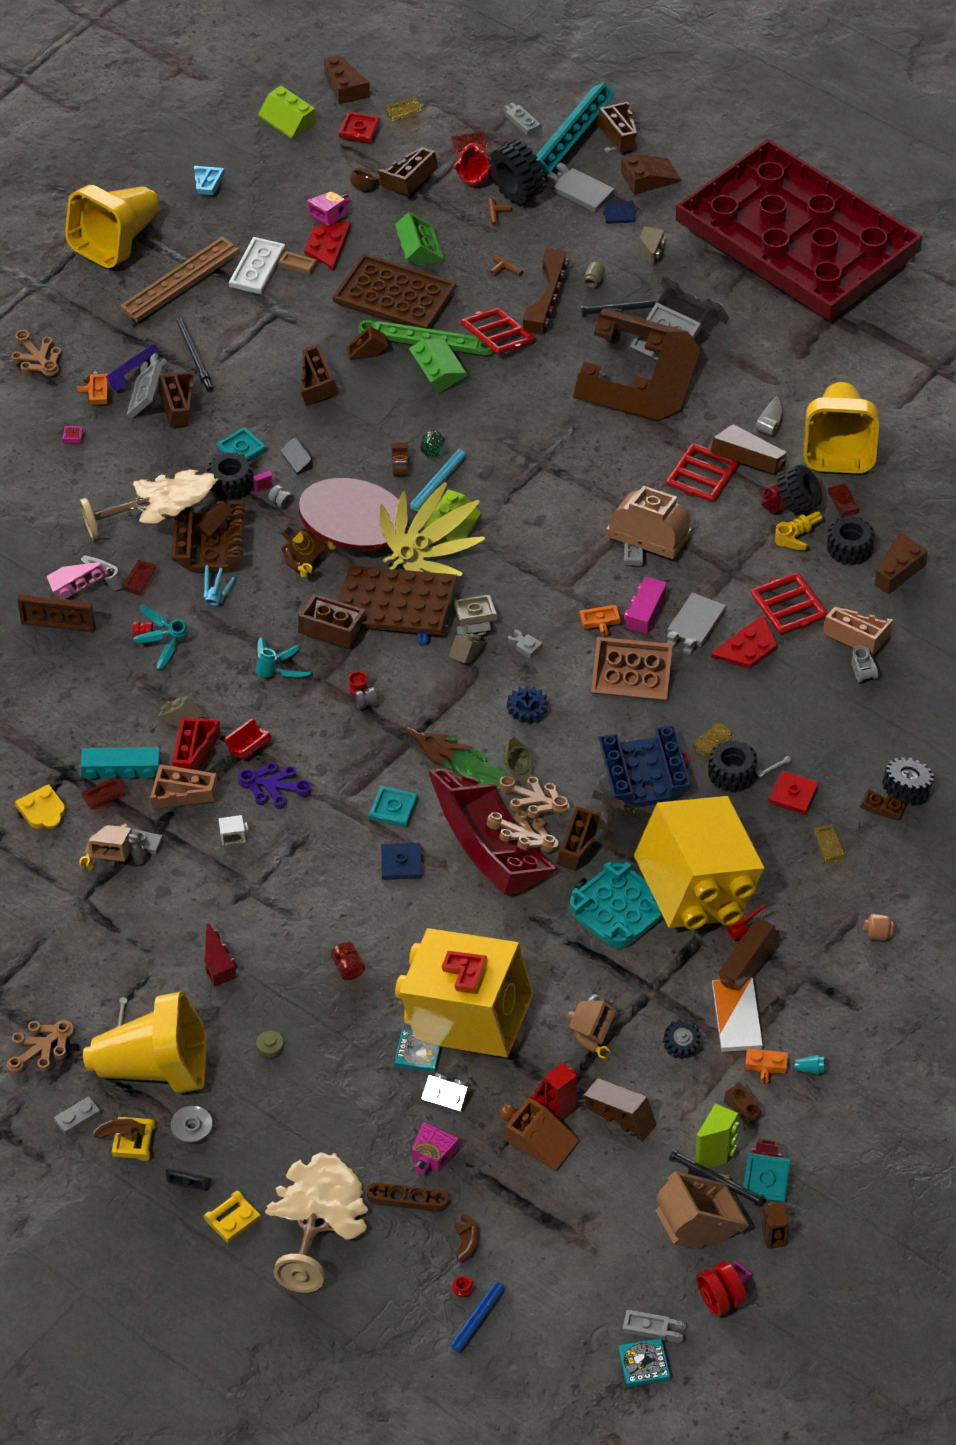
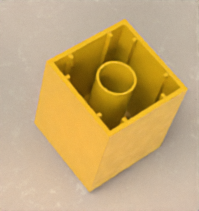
M728 796L657 803L634 854L668 928L686 926L687 929L693 930L702 927L704 924L721 922L723 925L729 926L740 921L764 870V866Z
M427 928L421 944L414 943L411 948L409 957L410 969L407 976L400 975L395 987L396 998L402 1000L405 1008V1023L411 1025L416 1039L437 1044L441 1047L508 1058L534 995L519 942ZM447 951L487 956L488 963L476 993L456 991L454 985L459 974L443 972L441 967Z

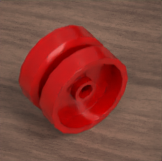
M724 1260L714 1265L713 1271L706 1269L696 1275V1283L700 1295L708 1309L715 1316L719 1317L729 1312L730 1306L737 1308L746 1303L747 1297L743 1283L729 1262Z

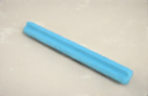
M461 449L456 451L410 503L412 510L419 511L432 493L442 485L465 459V451Z

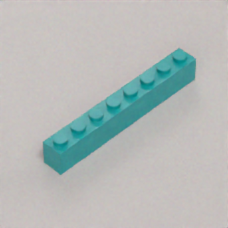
M606 82L593 87L537 153L536 156L538 158L536 160L538 163H541L542 167L540 168L544 171L545 175L553 170L597 117L599 108L605 107L615 95Z

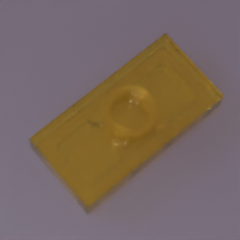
M415 97L384 107L391 121L422 111L421 105Z
M717 721L693 743V749L708 758L715 745L719 746V742H726L732 736V731Z
M833 825L813 828V834L824 862L844 859V853Z

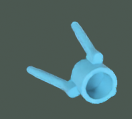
M206 565L203 599H205V603L208 605L218 606L219 603H223L224 597L235 581V577L231 578L221 594L218 586L223 568H219L215 585L208 590L209 566Z

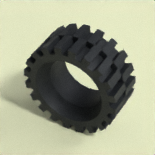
M513 140L492 151L489 155L491 158L488 160L490 163L489 170L492 171L491 177L495 179L494 184L498 185L501 194L504 193V198L509 199L511 203L515 202V205L526 202L542 193L543 189H545V178H543L545 174L540 168L542 165L536 160L538 158L536 154H532L533 150L530 147L527 148V144L522 143L521 140Z

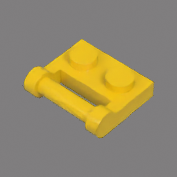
M118 1117V1119H133L137 1121L144 1129L145 1135H143L141 1149H136L138 1132L133 1133L135 1138L133 1142L115 1134L112 1157L138 1158L141 1161H148L150 1159L151 1135L155 1129L156 1122L152 1119Z
M238 1190L232 1193V1197L212 1212L208 1211L203 1215L206 1222L228 1244L261 1219L260 1214L244 1199ZM235 1204L240 1206L220 1222L216 1220Z

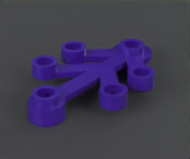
M270 762L265 767L256 771L251 769L242 770L238 776V783L242 787H249L258 805L266 804L267 796L264 792L260 791L257 785L265 787L273 798L274 806L277 809L284 808L286 802L285 798L276 789L296 792L303 798L311 793V783L307 780H299L296 784L280 781L284 778L293 779L296 777V768L293 766H287L285 770L278 772L277 764ZM266 774L271 775L268 778H261Z

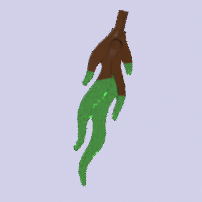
M410 727L407 728L405 734L417 740L425 755L433 763L452 771V766L447 761L449 760L462 776L466 775L478 779V783L482 785H497L496 790L500 792V788L495 781L479 774L490 776L497 781H500L501 777L507 775L501 769L479 762L478 760L487 762V757L472 746L457 744V739L449 735L419 733Z

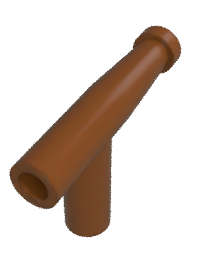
M490 198L488 200L492 226H497V212L511 211V204L495 205V199Z
M498 255L493 257V261L498 264L490 270L492 276H495L503 268L516 273L518 276H522V269H518Z

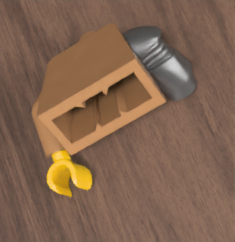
M122 824L120 827L107 825L96 834L90 836L85 850L86 856H83L79 863L83 869L87 867L88 870H92L94 863L91 857L125 861L129 853H131L134 864L140 865L145 863L146 852L141 845V838L138 835L132 834V830L127 824Z
M593 994L586 1001L579 1002L576 1010L568 1013L567 1020L570 1023L569 1028L574 1031V1037L577 1042L589 1051L597 1052L602 1060L607 1061L608 1059L602 1056V1053L608 1051L612 1054V1052L606 1046L599 1047L598 1044L602 1045L617 1009L614 1008L609 1000L599 998L597 994Z

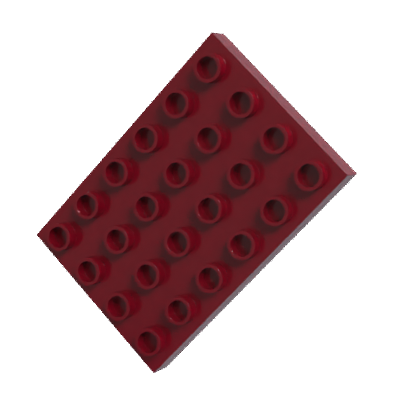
M770 139L762 142L676 205L677 222L829 321L921 251L922 235Z

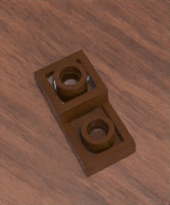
M868 789L859 807L883 817L899 819L905 803L897 798H892L891 795H887L885 798Z

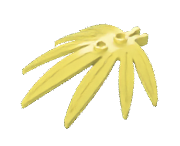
M444 482L422 505L407 534H405L407 520L406 492L403 491L401 493L396 509V533L387 510L381 504L379 506L381 530L388 546L394 552L392 556H388L382 561L385 563L388 560L392 561L398 558L393 563V566L389 568L390 570L402 564L405 570L422 571L420 570L421 568L427 572L457 574V576H461L463 573L454 568L436 562L425 561L423 558L453 554L472 547L485 539V537H471L445 542L431 548L428 547L456 528L479 504V500L456 508L437 519L421 533H418L439 503L447 485Z

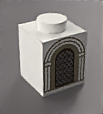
M242 815L218 818L222 846L246 842L245 834H249L247 822L243 823Z

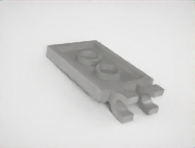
M561 162L556 166V169L559 170L556 174L550 172L547 175V178L550 179L547 182V186L553 187V192L593 212H596L614 194V188L574 168L569 171L566 165Z
M156 353L151 356V364L148 368L147 362L141 364V373L136 379L126 414L130 418L136 416L153 400L161 368L166 363L164 358L159 362L157 359L158 354Z
M692 592L667 629V639H669L667 643L673 644L674 648L678 639L684 640L686 647L683 653L690 655L695 646L701 647L725 612L726 605Z

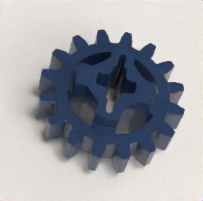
M525 686V689L518 687V692L513 690L512 695H508V714H513V719L519 718V722L526 720L529 723L531 719L537 722V717L542 719L543 713L547 714V695H542L541 689L536 691L535 686L532 689H529L528 686Z

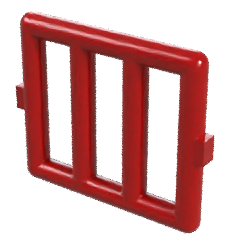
M500 308L483 313L479 311L474 316L461 320L463 327L496 354L513 349L516 351L521 346L535 341L533 335ZM496 315L501 318V320L477 328L472 325V323ZM505 325L513 328L490 337H486L483 334ZM517 334L524 337L500 347L494 343Z
M692 443L666 480V484L684 491L685 495L691 497L695 495L713 502L738 467L739 462L710 452L711 449ZM696 451L730 465L725 470L691 456ZM688 463L722 477L718 482L683 468ZM678 475H681L714 489L710 494L678 482L676 478Z
M798 572L777 579V577L770 580V583L751 590V595L779 634H784L799 627L804 629L810 623L823 619L828 615L825 608ZM796 581L800 586L767 600H764L761 596L764 592ZM804 593L809 599L775 613L770 609L772 605ZM812 606L818 611V613L783 626L778 620Z

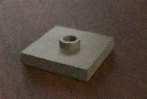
M490 595L453 601L460 626L497 620V614Z

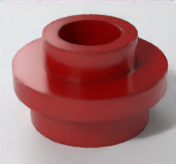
M459 1276L452 1283V1291L459 1297L469 1296L474 1288L472 1280L467 1276Z

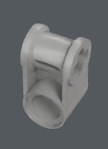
M862 645L856 646L852 652L851 665L858 683L865 679H878V670L869 649Z

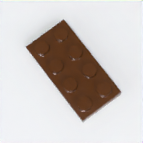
M24 594L18 595L17 602L21 624L92 633L95 631L93 606L90 602Z

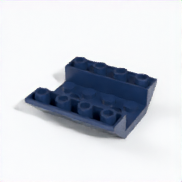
M674 725L655 728V738L620 743L618 734L598 736L615 800L632 808L655 805L659 802L673 801L691 787ZM641 755V756H644L645 758L642 759V760H639V759H637V758H635V757ZM646 785H649V786H652L653 788L650 789V790H647V789H645V788H643V787L646 786Z

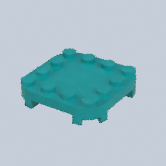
M626 861L625 864H611V862L604 864V870L579 890L575 888L571 893V915L601 941L615 950H622L624 947L632 944L663 918L647 882L632 870V865Z

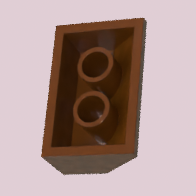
M313 594L298 616V633L350 649L358 637L365 609Z

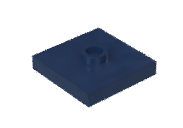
M421 843L381 844L382 880L422 878Z

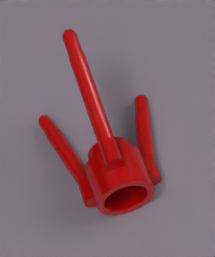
M762 905L740 921L727 927L732 940L736 941L739 939L741 941L748 931L745 922L765 909V905Z

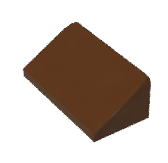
M224 501L217 502L195 529L207 536H211L232 512V508Z

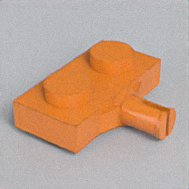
M90 374L88 386H77V393H88L90 405L108 404V380L105 377L108 374Z
M616 605L580 611L583 629L599 627L602 636H604V633L605 636L608 635V625L620 624V616Z
M747 1048L745 1069L760 1072V1082L763 1083L765 1077L766 1084L769 1082V1074H786L788 1053Z

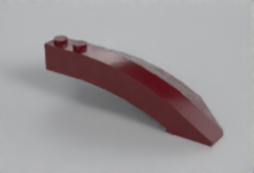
M448 769L429 770L428 774L443 814L454 835L472 862L501 893L506 895L519 893L556 872L557 868L535 847L521 849L517 846L518 840L502 841L499 838L501 830L507 828L501 827L498 830H494L487 826L488 816L492 812L500 813L503 820L517 825L496 790L497 785H482L478 783V779L463 775L461 778L452 775V771Z

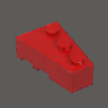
M181 717L172 766L199 770L221 735L220 721Z
M561 1063L543 1077L539 1087L535 1089V1093L530 1098L546 1107L561 1122L576 1111V1072L571 1067L568 1068L564 1063Z

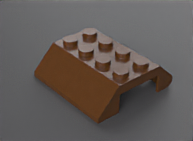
M230 502L232 512L211 536H207L195 529L208 512H194L193 505L185 508L177 516H174L172 561L190 572H205L206 565L209 566V572H219V568H223L222 572H229L242 563L243 549L241 547L244 536V520L242 519L245 516V504L242 502Z

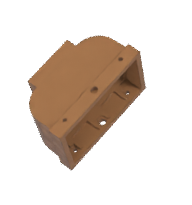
M643 486L640 491L630 492L614 511L610 519V525L606 529V537L674 559L691 536L692 529L689 528L690 515L682 505L677 503L676 496Z
M674 1171L668 1177L669 1181L659 1191L656 1198L659 1207L655 1211L673 1244L700 1250L704 1245H713L725 1241L738 1231L743 1232L749 1226L725 1183Z

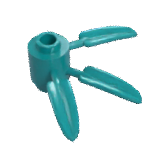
M142 605L140 609L147 618L159 627L165 625L169 628V631L162 632L157 630L133 638L136 643H148L162 640L164 635L169 634L171 642L165 645L156 666L157 669L161 670L166 666L175 651L174 642L180 643L187 638V624L181 619H175L168 624L166 623V618L149 607Z
M259 638L255 672L260 677L268 678L274 672L281 673L284 677L301 678L307 677L312 673L275 669L276 660L284 661L290 658L299 650V645L276 655L274 650L267 648L264 638Z

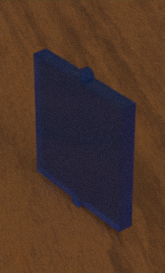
M633 201L603 202V215H605L606 224L635 222L636 209H634Z

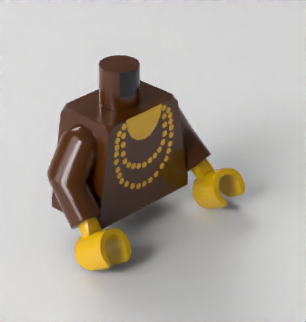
M288 526L281 532L287 540L281 547L285 563L294 569L296 573L300 572L301 577H306L307 572H312L310 563L326 548V544H328L330 549L336 548L333 542L326 539L321 540L305 528L295 533Z

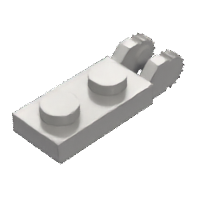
M626 1310L622 1333L655 1339L661 1338V1340L667 1339L669 1342L681 1343L684 1336L678 1332L668 1331V1327L671 1330L683 1331L686 1328V1323L669 1319L666 1316Z

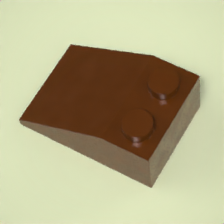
M640 154L622 158L621 174L634 195L681 182L679 175L668 158Z

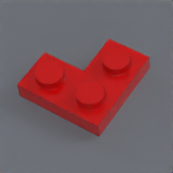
M447 951L441 967L443 972L459 974L454 985L456 991L476 993L488 959L485 955Z

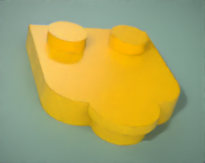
M49 784L15 801L17 809L28 824L35 829L43 827L55 829L65 814L63 802Z

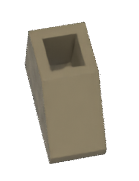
M644 226L639 237V251L649 264L654 266L656 260L660 259L661 248L665 247L666 238H664V230Z
M474 633L456 635L449 657L463 663H472L485 646L486 641L481 640V636Z
M186 696L184 698L179 697L172 702H166L161 707L162 711L158 717L179 727L181 717L199 718L203 711L189 696Z

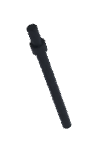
M178 318L176 322L197 367L200 381L205 385L207 392L213 391L211 377L203 366L183 319Z

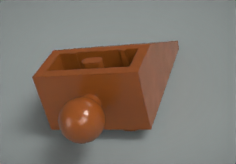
M529 1097L517 1112L512 1105L508 1104L503 1105L499 1110L501 1119L509 1121L505 1126L504 1140L554 1171L558 1170L579 1143V1139L546 1107Z

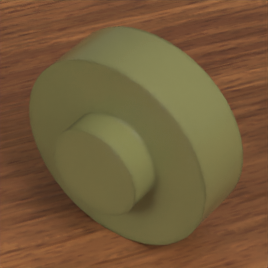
M275 1031L263 1032L256 1041L257 1050L264 1057L278 1056L283 1050V1038Z

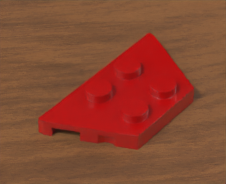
M351 221L333 223L330 226H314L304 249L305 255L317 260L319 264L324 263L328 265V269L333 271L350 230Z
M761 615L712 651L711 658L714 660L717 657L727 660L728 664L751 669L773 653L777 648V644L765 617Z

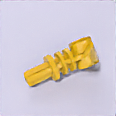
M814 512L807 517L800 515L793 522L777 524L775 543L781 547L806 550L808 544L797 540L795 537L804 532L811 531L812 525L822 521L821 513Z

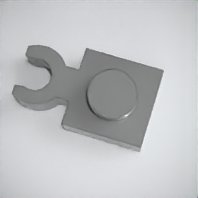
M490 622L456 626L457 634L459 635L463 633L483 635L486 634L487 630H491Z
M514 630L516 638L508 636V642L511 645H516V650L530 659L542 648V642L529 634L523 637L519 630Z

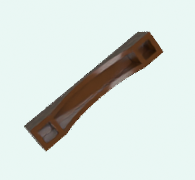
M546 248L543 257V274L547 278L548 287L539 300L526 308L523 317V328L529 333L543 335L545 328H549V316L552 317L553 304L556 305L557 292L560 293L561 281H564L565 278L564 270L568 269L569 266L567 251Z

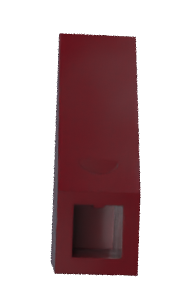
M207 923L204 958L205 970L213 986L216 987L235 979V970L238 967L234 958L229 957L226 944L220 942V935L217 929H213L210 923Z

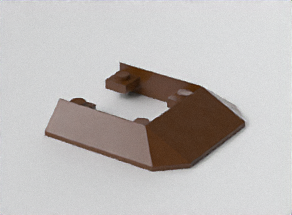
M603 308L599 313L594 336L611 340L614 329L647 338L645 350L660 353L652 379L634 376L631 387L598 378L601 366L584 361L580 373H578L573 398L658 422L680 412L700 354V349L690 333L686 330Z

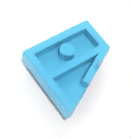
M194 166L198 194L214 195L225 175L224 168Z

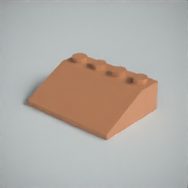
M597 637L591 693L667 700L674 649L673 644Z

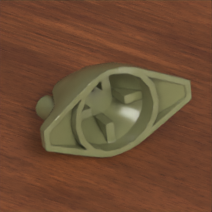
M513 736L508 741L503 742L505 747L503 748V760L507 769L527 784V778L532 776V755L530 750Z

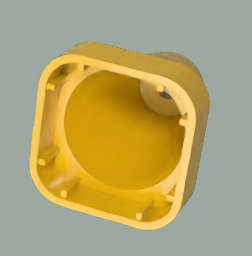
M87 185L69 196L65 227L66 240L75 252L105 268H112L129 258L132 240L157 216L160 204L159 198L154 191L146 187L106 192L97 186Z
M837 382L830 385L825 390L822 398L812 401L806 410L803 457L807 466L813 470L823 472L864 473L869 471L875 465L879 435V411L872 402L861 399L857 389L849 383Z
M183 991L160 995L155 999L153 1012L94 1037L91 1041V1046L85 1047L83 1050L84 1064L87 1071H95L100 1078L168 1081L176 1094L201 1090L205 1083L207 1047L205 1029L199 1015Z

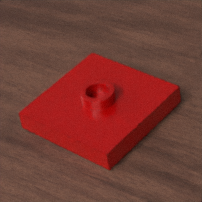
M348 112L340 129L339 138L371 143L380 123V117Z
M781 771L770 795L769 804L806 814L819 782Z

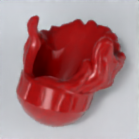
M476 143L469 144L462 149L458 161L453 168L459 174L463 183H467L470 186L480 185V183L486 182L491 172L489 170L490 163L488 162L489 155L481 145Z

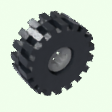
M900 757V760L895 758L893 761H889L886 766L882 780L883 789L886 790L888 795L892 794V798H900L899 801L901 802L907 800V803H912V801L919 803L920 800L924 801L928 798L934 774L931 773L932 770L927 768L925 763L920 764L919 760L915 762L912 761V758H908V760H905L904 757Z

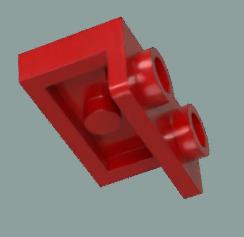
M251 718L224 738V741L231 755L244 760L250 757L257 749L265 746L266 742L272 739L270 732L258 728L256 721Z

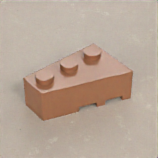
M834 607L825 618L823 634L853 648L861 645L869 649L871 656L890 637L893 619L887 618V621L875 619V615L866 617L857 615L858 612Z
M160 764L150 796L153 809L214 802L219 785L216 773Z

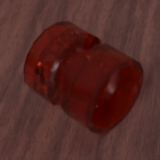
M344 942L332 950L331 958L343 980H353L364 973L365 965L353 943Z

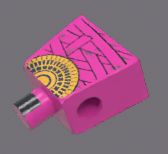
M328 192L307 200L310 216L327 226L332 225L347 215L346 205L351 202L347 194L339 196L334 192Z
M423 1122L412 1149V1159L416 1162L414 1170L421 1175H424L428 1168L436 1172L440 1171L458 1152L459 1138Z

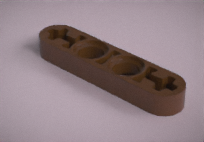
M378 1182L372 1183L367 1187V1199L372 1204L435 1212L444 1211L448 1207V1195L442 1190ZM375 1191H379L377 1196H373ZM395 1192H399L403 1195V1197L401 1199L396 1200L393 1199L391 1195ZM422 1195L424 1199L420 1202H415L412 1200V1197ZM438 1198H441V1199H442V1201H440V1203H436V1201L438 1200Z

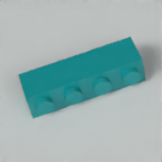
M159 747L82 748L81 772L83 779L154 778L161 764Z

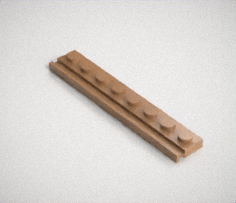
M222 236L121 304L120 311L131 319H135V322L138 323L238 255L239 248H235L234 244Z

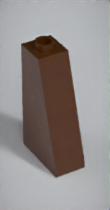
M734 424L713 438L710 451L713 454L772 474L783 469L786 464L787 452Z
M759 917L755 919L718 972L723 986L739 991L779 947V942L774 924Z

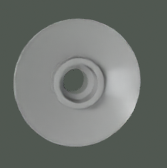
M198 1106L184 1107L178 1110L171 1119V1130L174 1136L183 1142L189 1143L198 1142L207 1137L213 1125L209 1112Z

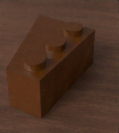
M340 55L324 58V74L339 105L370 97V82Z
M629 101L599 108L597 125L618 151L626 152L635 149L637 131L634 120H632V112L629 109Z
M421 147L406 155L403 161L399 163L395 161L392 163V167L386 170H379L382 187L409 196L438 168L435 151Z
M317 344L302 350L301 394L305 406L339 394L320 345Z
M194 372L162 374L159 376L158 392L170 427L188 425Z
M900 531L876 570L875 585L889 595L926 566L928 551Z
M575 805L556 864L576 870L609 831L613 817Z
M598 1078L584 1094L589 1110L609 1122L612 1119L622 1125L621 1129L625 1132L631 1130L638 1135L637 1139L641 1142L646 1139L657 1125L649 1100L642 1093L633 1092L626 1087H620L610 1081Z

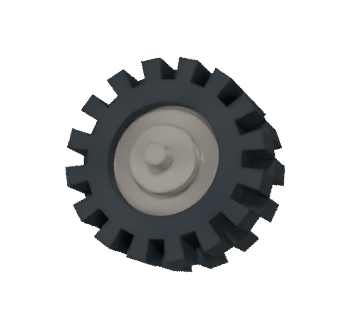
M677 1019L676 1023L672 1021L667 1026L663 1043L664 1049H668L667 1053L669 1055L673 1053L674 1058L680 1056V1059H683L684 1056L690 1058L691 1054L694 1055L701 1042V1032H698V1026L694 1027V1022L691 1021L689 1024L687 1019H684V1022H681V1019Z

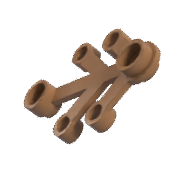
M19 330L16 333V342L21 346H25L31 354L14 352L12 353V361L20 363L24 360L41 364L23 362L21 364V371L23 373L40 371L45 376H54L59 372V366L56 362L62 356L61 348H52L50 360L46 359L48 349L53 346L52 338L44 337L42 339V346L39 352L30 342V334L27 330Z
M511 776L500 778L499 788L503 793L514 792L527 797L512 799L510 801V809L512 811H520L522 806L531 805L528 807L527 815L531 818H537L539 813L554 811L561 814L569 810L567 798L558 795L556 785L553 783L545 784L543 793L538 784L539 780L536 777L531 776L527 778L526 786L533 791L515 785V779ZM543 803L545 805L536 806L532 804Z
M516 811L514 819L520 826L503 820L502 815L498 812H492L488 816L486 824L489 828L498 830L501 827L507 828L501 830L499 838L502 841L518 840L517 846L521 849L540 847L545 852H553L558 847V840L554 836L548 835L544 828L545 821L541 818L533 820L532 827L539 833L536 834L526 820L527 813L525 811Z
M62 1020L55 1025H40L38 1021H31L28 1024L30 1034H51L47 1037H24L19 1032L13 1034L12 1042L14 1046H34L21 1056L10 1058L7 1062L8 1072L14 1076L20 1075L24 1071L23 1064L41 1051V1058L37 1062L38 1069L42 1072L48 1071L50 1069L51 1044L57 1039L58 1045L53 1050L54 1057L58 1060L64 1059L66 1057V1040L74 1032L72 1023Z

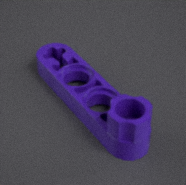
M155 343L105 376L114 391L119 390L128 383L124 377L125 374L150 358L154 353L160 351Z

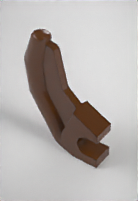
M113 1119L100 1124L92 1132L94 1138L98 1137L101 1139L116 1134L133 1142L135 1140L134 1132H139L141 1136L145 1135L142 1126L133 1119Z
M464 1213L461 1215V1221L465 1222V1224L455 1223V1230L461 1238V1244L456 1253L459 1262L470 1258L478 1246L479 1228L473 1219Z

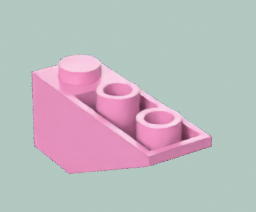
M100 562L61 567L49 574L47 578L53 593L59 599H66L109 573Z

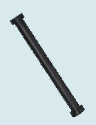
M662 297L660 300L587 308L581 306V315L585 317L587 314L600 313L603 308L608 309L609 307L624 311L654 307L656 302L665 306L664 297Z
M676 1149L670 1154L669 1161H676L710 1180L725 1183L729 1190L749 1199L755 1206L760 1205L763 1199L762 1194H756L679 1154V1151Z

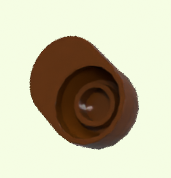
M362 168L353 170L350 176L351 184L355 188L364 191L370 190L375 182L380 180L379 174Z

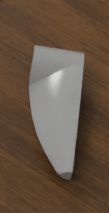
M776 396L760 415L755 430L770 436L775 434L782 415V405L779 397Z
M86 555L81 558L85 564L100 562L109 574L102 577V579L107 582L112 590H119L125 585V579L116 566Z

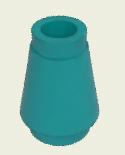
M815 1055L795 1059L796 1072L815 1075L825 1073V1057Z

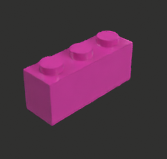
M646 576L643 583H639L637 595L632 597L631 607L626 610L624 615L626 628L645 634L648 633L666 596L667 582Z

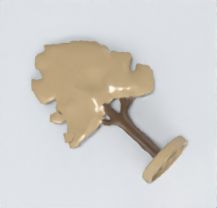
M190 469L177 472L174 479L165 478L166 475H159L155 478V482L140 479L133 482L136 494L138 495L133 501L93 513L87 498L80 499L79 502L92 541L100 538L97 520L124 511L139 509L143 512L139 519L140 522L145 524L160 523L165 519L162 515L177 516L185 508L199 503L210 492L209 490L218 478L215 479L212 473L195 475L198 470ZM150 502V505L148 506H140L141 504Z
M318 1153L311 1158V1162L307 1166L300 1159L293 1163L286 1174V1178L295 1182L294 1185L288 1188L283 1186L277 1187L278 1196L284 1198L276 1203L272 1201L265 1210V1213L270 1216L275 1215L280 1218L297 1220L300 1227L303 1228L304 1235L299 1253L283 1255L276 1261L273 1270L274 1277L280 1285L295 1292L309 1293L316 1291L322 1287L325 1272L319 1262L309 1257L313 1238L318 1232L335 1231L336 1234L344 1239L350 1240L365 1232L367 1228L363 1219L355 1220V1217L368 1212L363 1199L360 1198L363 1194L361 1189L362 1183L356 1174L353 1173L352 1169L348 1168L335 1153L332 1155ZM317 1218L325 1220L323 1225L314 1227Z

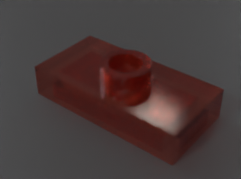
M484 131L451 136L455 152L462 151L465 146L472 143L479 144L483 148L488 147Z
M845 483L828 488V494L842 518L859 513V507Z
M138 560L122 585L123 590L140 595L156 570L155 564Z
M114 777L81 792L90 810H93L125 795V789L117 777Z

